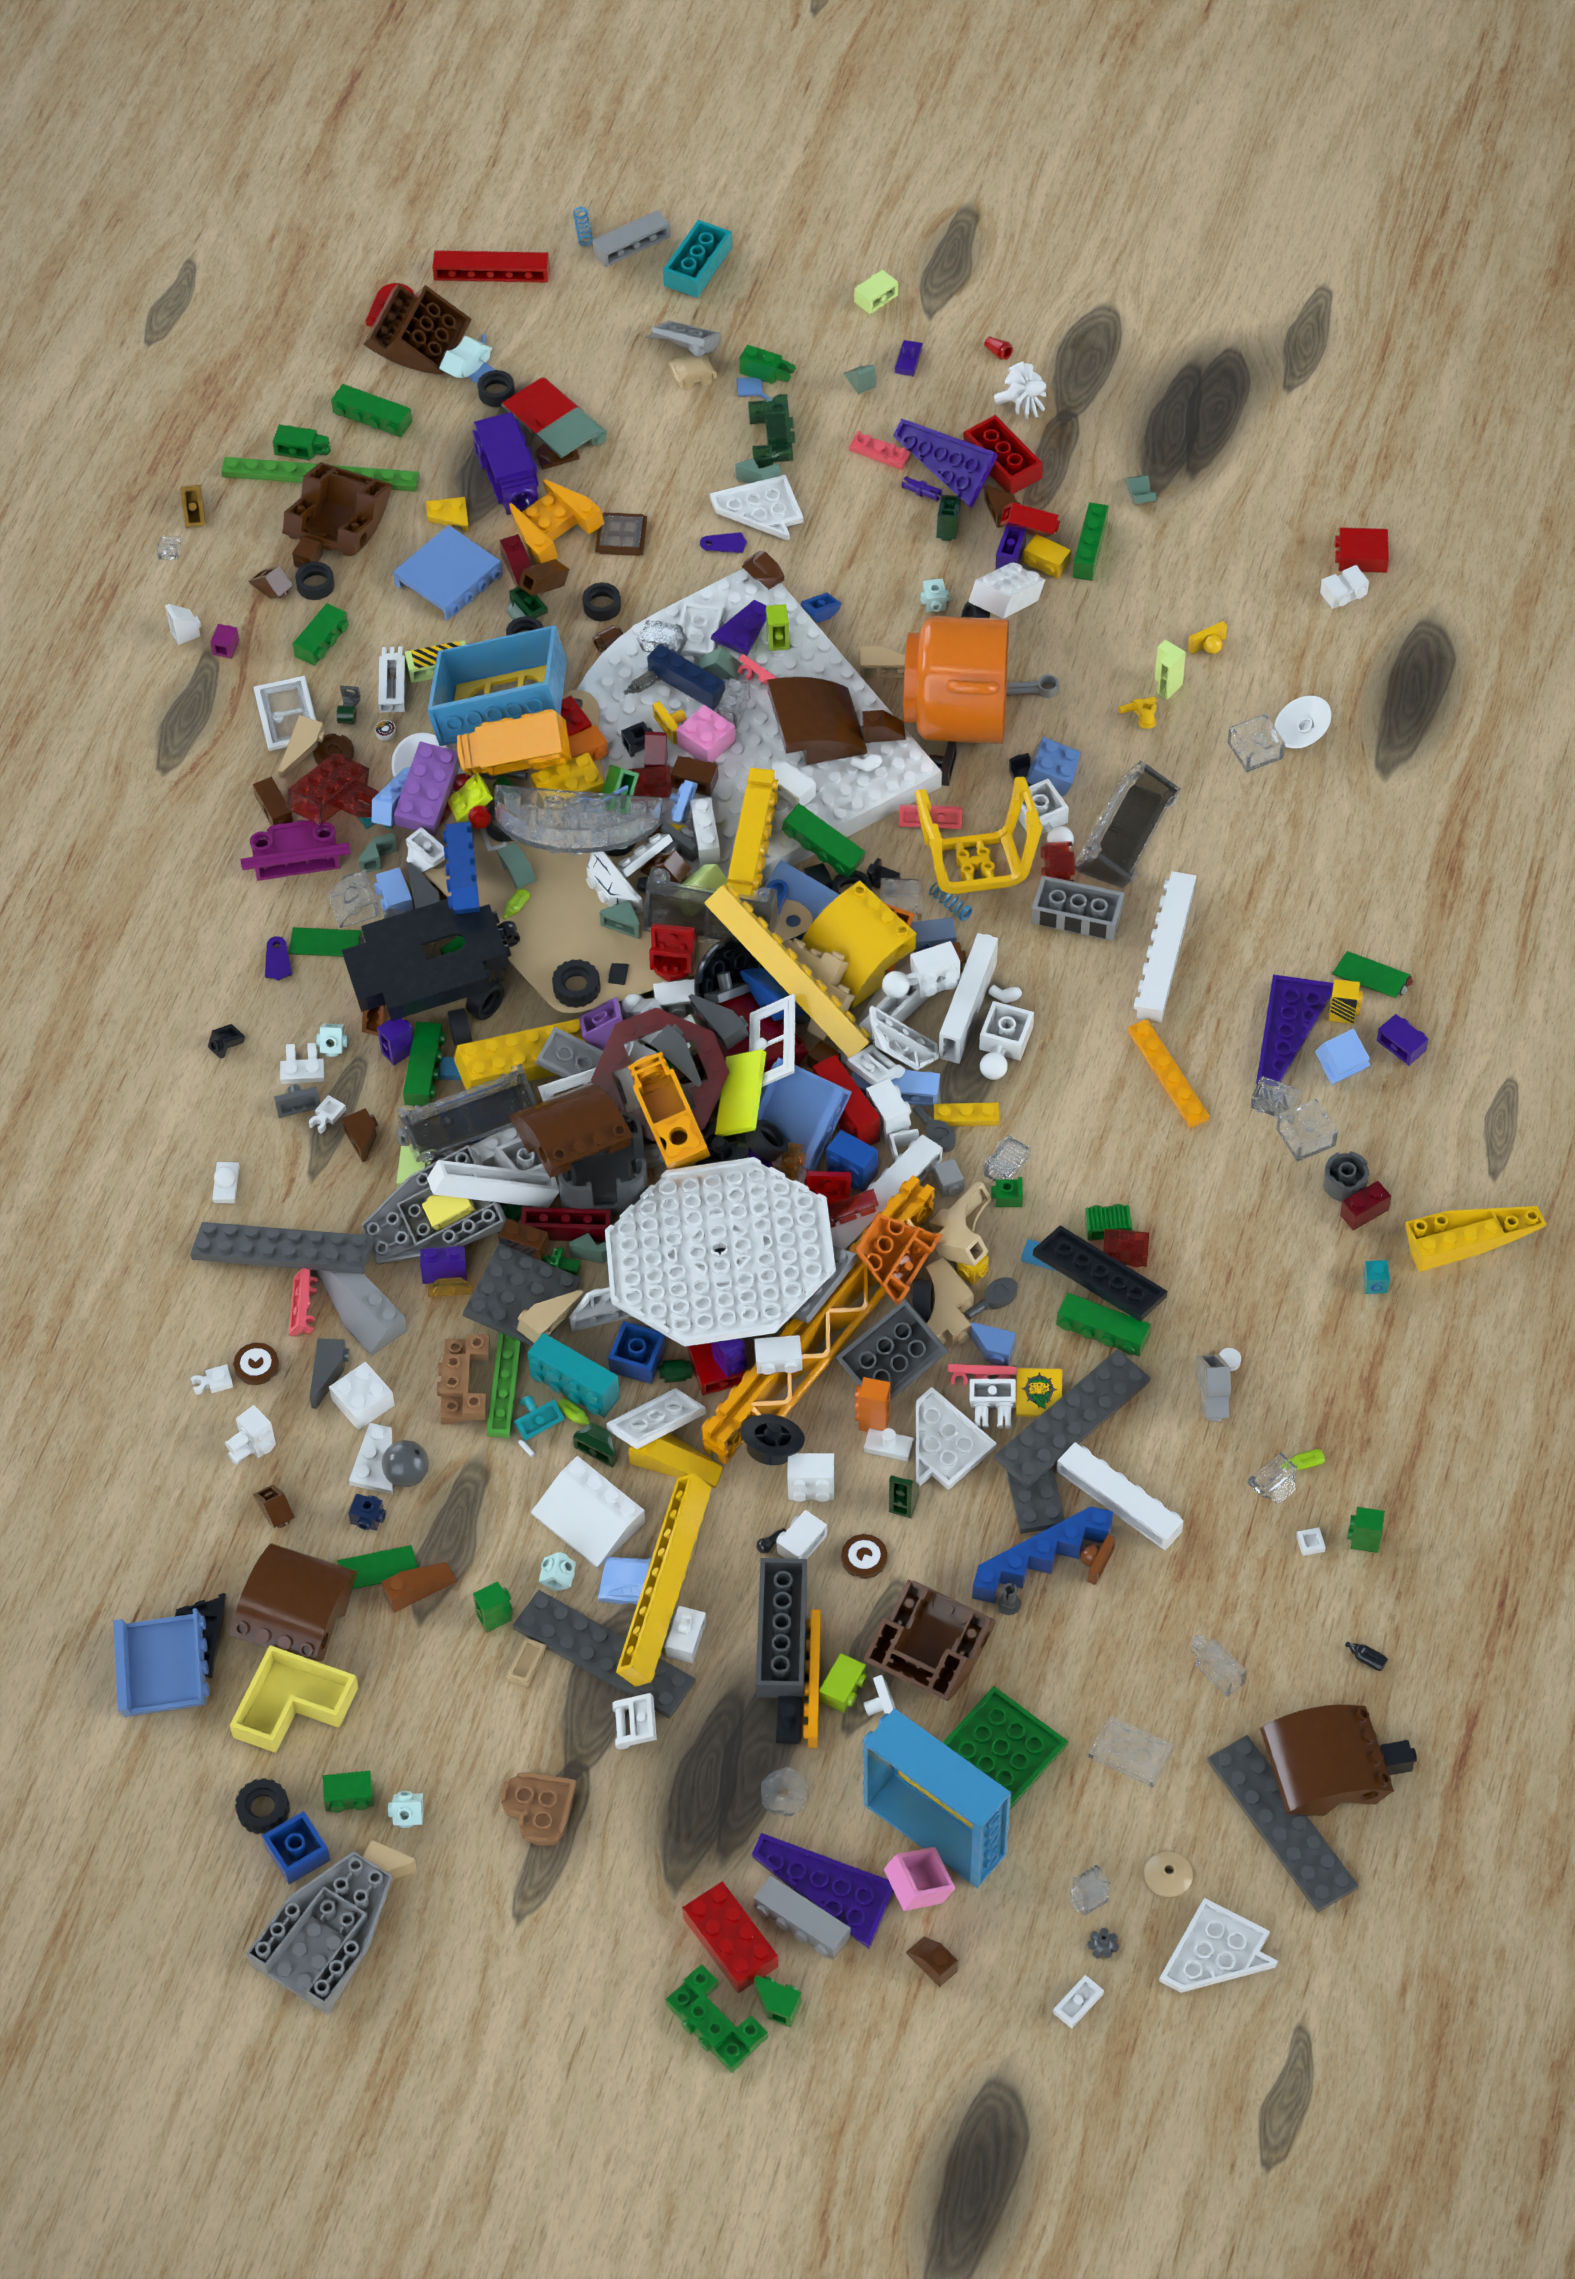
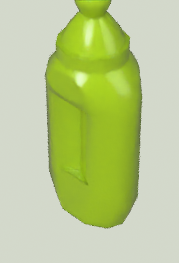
M520 888L512 895L505 905L502 919L506 920L507 917H512L523 908L530 899V893L527 890Z
M562 1398L557 1402L561 1413L572 1422L580 1425H588L590 1423L585 1411L569 1399Z
M1314 1449L1294 1455L1287 1463H1283L1282 1467L1284 1469L1288 1467L1290 1469L1304 1470L1323 1464L1325 1457L1321 1449Z

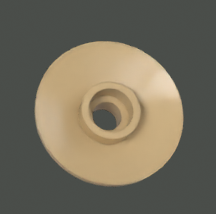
M1161 1852L1154 1855L1147 1862L1144 1878L1152 1892L1161 1897L1173 1898L1182 1895L1189 1889L1193 1879V1871L1189 1862L1180 1854ZM1165 1869H1172L1173 1873L1168 1874L1165 1872Z

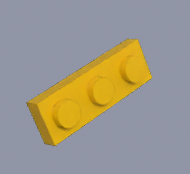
M999 1102L933 1104L934 1120H941L949 1126H996L1000 1123Z

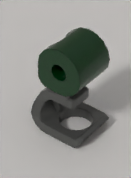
M340 685L343 705H338L337 723L355 724L357 714L355 706L361 699L359 687Z

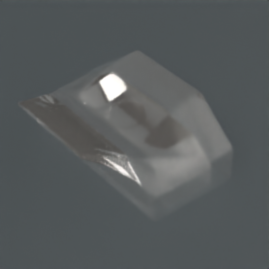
M1280 1453L1251 1476L1247 1484L1262 1497L1269 1498L1280 1504L1297 1490L1295 1485L1297 1467L1284 1454Z

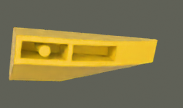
M1538 1206L1449 1210L1407 1221L1405 1226L1411 1256L1418 1271L1422 1272L1480 1255L1506 1245L1545 1227L1546 1222Z

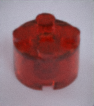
M1071 841L1046 842L1045 846H1040V857L1044 860V867H1041V877L1043 875L1074 882L1071 875H1075L1074 851H1069V846H1073Z

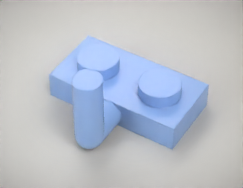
M685 780L680 785L678 794L671 793L669 800L676 802L672 809V820L685 824L690 810V800L694 798L698 783Z

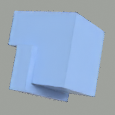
M1354 1028L1324 1042L1314 1051L1331 1085L1371 1066L1368 1061L1370 1058Z

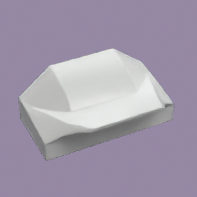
M422 827L406 839L408 846L407 862H412L421 873L445 860L444 846Z

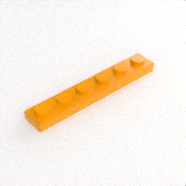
M1148 1019L1129 1026L1128 1033L1189 1128L1209 1121L1210 1115Z
M811 1609V1618H806V1632H811V1639H806V1653H810V1660H805V1674H810L809 1681H805V1696H809V1703H804V1717H808V1725L804 1724L803 1739H808V1748H818L821 1609Z

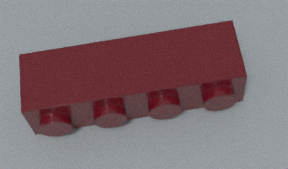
M522 1207L521 1223L548 1232L550 1241H573L589 1233L594 1242H605V1229L612 1225L611 1210Z

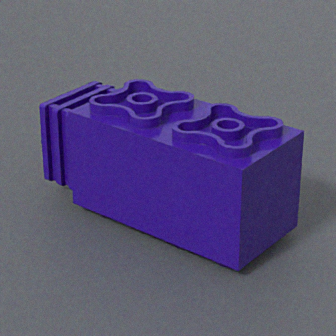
M512 412L474 421L475 430H472L474 451L478 457L481 469H485L498 504L504 505L507 515L511 514L510 503L521 512L538 501L537 486H539L537 466L532 458L530 448L526 447V439L521 430L519 420L514 419Z

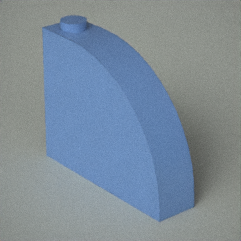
M780 860L759 893L763 895L767 885L772 880L780 879L785 881L788 885V896L786 899L799 902L811 912L813 917L812 923L839 896L838 893L783 860ZM791 915L786 919L787 925L791 927H796L801 922V919L796 915ZM806 932L794 938L802 940Z

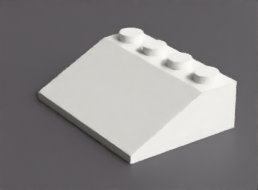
M578 1456L560 1472L531 1511V1514L597 1569L606 1562V1558L611 1557L645 1524L644 1509Z

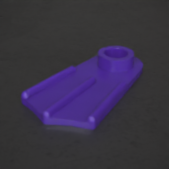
M741 532L704 536L700 539V547L706 551L743 553L747 544V540Z
M275 936L267 942L265 978L280 981L287 976H291L292 973L286 941L282 937ZM276 944L280 945L279 948H274L273 946Z

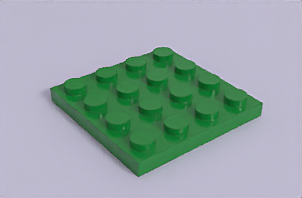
M995 1686L988 1691L942 1742L1011 1792L1010 1810L1068 1746V1741Z

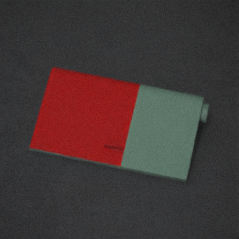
M545 377L539 378L501 403L503 408L508 412H512L519 422L561 458L587 441L594 446L601 445L606 441L607 431Z

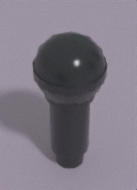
M779 1529L769 1537L760 1538L756 1544L757 1550L763 1554L769 1553L780 1533L786 1532V1529Z

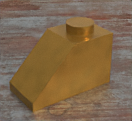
M202 485L181 486L185 528L205 526Z

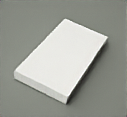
M675 1388L607 1423V1430L638 1449L705 1415L706 1407Z

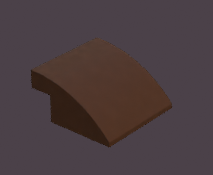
M398 284L391 291L363 345L399 365L425 373L442 375L444 371L439 368L446 351L453 350L459 345L472 319L426 285L414 295Z
M781 677L767 680L768 694L786 754L803 751L806 765L867 754V748L848 687L833 681L812 677Z

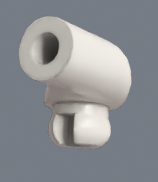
M878 754L871 755L865 759L853 756L850 765L869 772L878 768L882 764L883 759Z
M993 985L988 992L1002 1003L1016 1001L1022 995V991L1018 987L1002 990L996 985Z

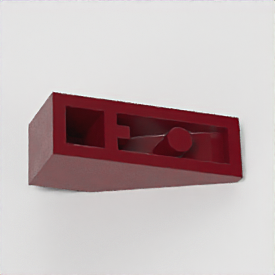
M519 534L500 539L501 556L516 587L519 585L523 569L531 567Z

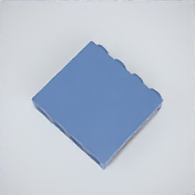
M449 525L393 571L394 583L397 587L401 589L406 585L444 611L446 621L455 616L466 604L471 603L474 597L480 592L485 591L487 586L494 580L499 579L502 574L501 561Z
M778 1057L771 1070L783 1065V1059ZM794 1064L793 1074L762 1087L757 1120L764 1119L773 1123L784 1134L788 1142V1148L781 1156L800 1164V1166L806 1169L816 1171L852 1092Z
M196 1608L193 1609V1614L126 1624L123 1619L113 1620L117 1707L123 1717L207 1705L206 1697L210 1696L209 1684L205 1681V1674H208L207 1660H204V1652H207V1642L203 1638L206 1622L205 1617L201 1616Z

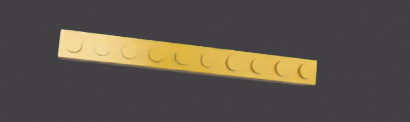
M721 885L704 904L789 995L795 994V1001L848 1058L867 1048L873 1042L870 1039L871 1033L862 1026L860 1028L855 1023L856 1017L850 1011L845 1012L841 1008V1001L835 995L830 996L826 992V985L818 979L816 981L811 976L812 970L803 963L801 965L797 961V954L791 948L786 949L782 945V938L774 932L772 934L767 929L768 923L759 916L757 918L753 914V907L747 901L742 902L738 898L739 893L733 886Z
M694 1473L679 1477L676 1480L616 1673L635 1687L652 1682L655 1676V1669L661 1656L662 1646L667 1637V1630L673 1617L676 1601L679 1598L682 1582L685 1579V1572L697 1540L700 1524L703 1521L706 1505L709 1502L712 1487Z

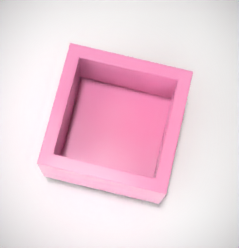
M703 705L676 729L677 745L698 760L704 762H714L736 742L735 725L706 705Z
M936 1847L896 1854L884 1868L903 1911L943 1904L955 1890V1886Z

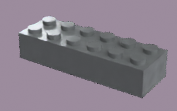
M760 1558L756 1697L778 1698V1696H794L804 1698L807 1559Z

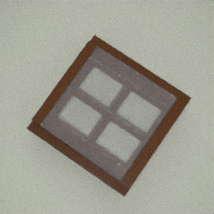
M604 512L602 514L604 525L598 528L595 552L610 555H643L648 517L643 516V514Z

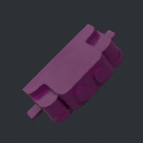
M312 820L280 823L270 826L267 832L261 831L251 836L250 846L253 857L240 859L242 870L255 869L257 881L340 869L338 856L351 854L349 842L336 844L335 827L328 822H321L317 825Z

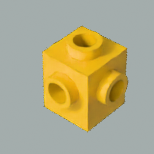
M986 1254L975 1266L957 1262V1274L975 1285L987 1274L989 1270V1257Z

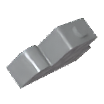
M1220 1355L1197 1356L1198 1385L1201 1389L1202 1414L1209 1421H1222L1223 1418H1230V1366Z

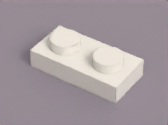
M1084 1975L1053 2009V2014L1072 2029L1104 1994V1990Z

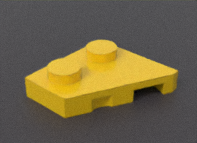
M465 497L426 501L429 522L441 523L444 526L449 525L451 527L456 525L462 527L463 531H469Z

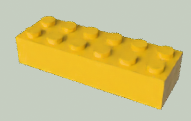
M570 1020L457 1045L454 1061L468 1095L557 1075L535 1064L536 1059L554 1027L586 1042L582 1036L580 1020Z

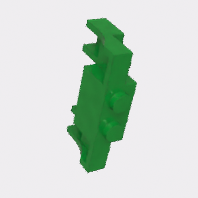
M701 1964L683 1979L684 1983L665 1999L666 2005L682 2021L681 2024L686 2032L690 2035L694 2033L699 2039L698 2043L706 2052L710 2050L733 2073L758 2046L768 2039V2032L752 2015L737 2028L707 1997L719 1985L718 1980Z

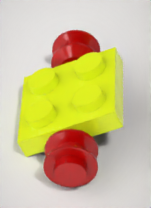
M466 773L458 774L453 785L455 792L448 799V804L458 823L470 820L474 828L483 829L491 822V815L485 806L493 797L483 778L478 773L472 778Z

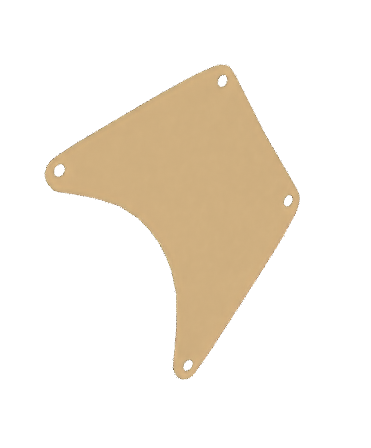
M572 690L563 695L562 699L570 695L574 699H580L583 702L582 711L591 721L592 726L597 725L599 728V704L590 693L584 690ZM602 759L596 760L594 764L605 782ZM533 768L526 770L525 772H528L526 780L507 777L522 792V798L517 805L523 809L526 825L522 835L514 841L506 842V846L514 842L518 844L528 859L537 881L521 887V889H525L530 893V899L517 914L507 917L506 920L502 919L505 905L518 889H516L509 871L504 870L496 850L488 851L481 830L472 826L479 906L490 904L492 912H497L500 923L512 921L516 924V932L519 933L520 941L515 946L509 947L511 956L508 957V960L544 1000L559 1012L578 1013L591 1010L616 996L619 1001H622L630 994L639 995L654 990L653 984L667 982L659 977L654 970L650 969L649 950L651 948L652 924L695 928V934L698 935V944L695 951L696 959L692 973L686 978L696 974L702 957L714 944L722 939L735 937L707 906L693 917H686L681 907L673 906L667 897L673 890L663 894L637 890L638 879L640 877H649L640 871L645 864L625 878L643 901L644 911L641 913L635 912L640 923V939L601 926L599 913L602 909L609 906L606 902L602 903L600 901L597 891L591 889L586 881L588 877L586 868L592 846L597 843L596 828L599 823L576 817V809L548 819L532 790L530 774L540 770H534ZM483 779L493 797L485 806L489 809L490 806L502 801L494 792L493 784L495 780ZM602 806L601 820L613 815L622 816L619 811ZM453 812L439 827L436 836L433 835L444 847H447V843L444 844L442 834V831H446L445 824L458 823ZM511 815L498 817L502 828L511 827L518 821ZM486 827L484 828L491 847L503 844V842L492 839L488 835ZM620 829L610 830L604 835V839L610 842H620L628 837V833ZM637 833L636 844L630 852L621 856L607 855L616 868L621 860L633 856L635 849L642 845H647ZM445 866L441 869L431 867L424 871L426 876L447 897L452 896L451 892L447 891L446 880L450 879V876H446ZM688 872L687 878H689L692 875V873ZM786 899L778 917L771 915V912L758 911V903H755L756 917H762L769 925L767 929L772 934L774 932L777 933L783 942L785 939L789 940L806 932L812 924L813 917L811 912L799 902ZM769 900L768 903L774 904L775 901ZM791 915H796L801 919V922L798 926L791 927L787 925L786 919ZM582 959L583 961L590 962L598 970L600 993H598V997L591 1004L574 1008L561 1004L556 999L553 992L552 977L557 967L565 961ZM612 963L629 964L625 985L608 983ZM573 976L566 981V987L572 991L582 990L587 985L586 979L582 976Z

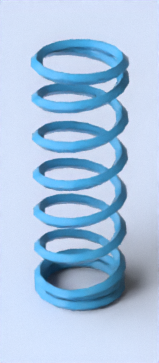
M577 207L573 211L578 243L582 246H588L593 242L588 210L585 207ZM585 212L583 216H577L578 213ZM585 218H587V220H583V221H580V222L577 221L578 219H585ZM588 222V225H583L580 227L578 226L579 224H585ZM589 227V230H583L581 232L579 231V229H585ZM590 232V235H587V234H586V235L580 236L581 233H582V234H585V233ZM581 238H591V240L587 242L581 240Z
M937 882L934 883L929 890V895H934V899H939L941 904L944 903V907L949 908L950 912H954L955 916H959L961 921L966 920L972 913V907L966 905L960 914L957 915L956 911L963 906L964 901H960L955 910L952 911L951 907L957 903L959 897H955L951 901L950 906H946V902L953 897V894H948L945 901L941 902L940 898L944 897L946 892L942 891L938 898L935 897V894L941 889L937 886L935 891L931 893L932 888Z

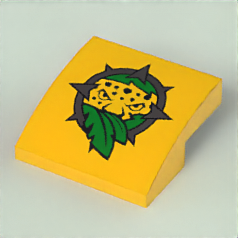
M1017 1368L1016 1416L1039 1417L1062 1397V1369Z

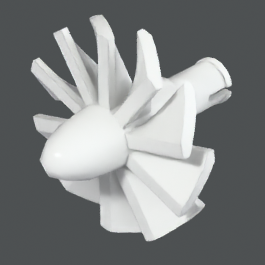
M1024 362L1014 364L1009 367L1010 373L1005 380V383L1011 386L1007 391L996 393L994 395L995 402L999 406L1011 401L1016 403L1015 410L1017 415L1022 404L1025 419L1029 420V409L1036 418L1038 413L1035 404L1042 411L1045 410L1043 404L1036 396L1046 397V392L1044 391L1046 383L1040 375L1033 372L1032 364Z

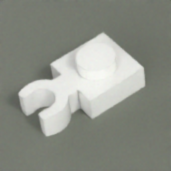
M328 1095L316 1108L315 1113L317 1116L309 1120L310 1128H313L316 1124H321L318 1127V1131L320 1134L323 1133L328 1122L334 1125L346 1111V1105Z
M227 1364L205 1370L206 1376L204 1377L200 1375L191 1377L192 1385L201 1384L198 1387H194L196 1395L204 1393L208 1388H210L211 1393L233 1388Z

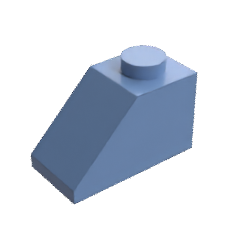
M972 1322L971 1338L985 1360L997 1366H1009L1015 1347L1016 1333Z

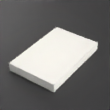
M684 602L675 637L687 639L679 655L702 658L703 655L715 650L716 642L710 638L721 626L724 608ZM674 639V642H673V643H674V649H675V653H677V651H676V645H675V639Z

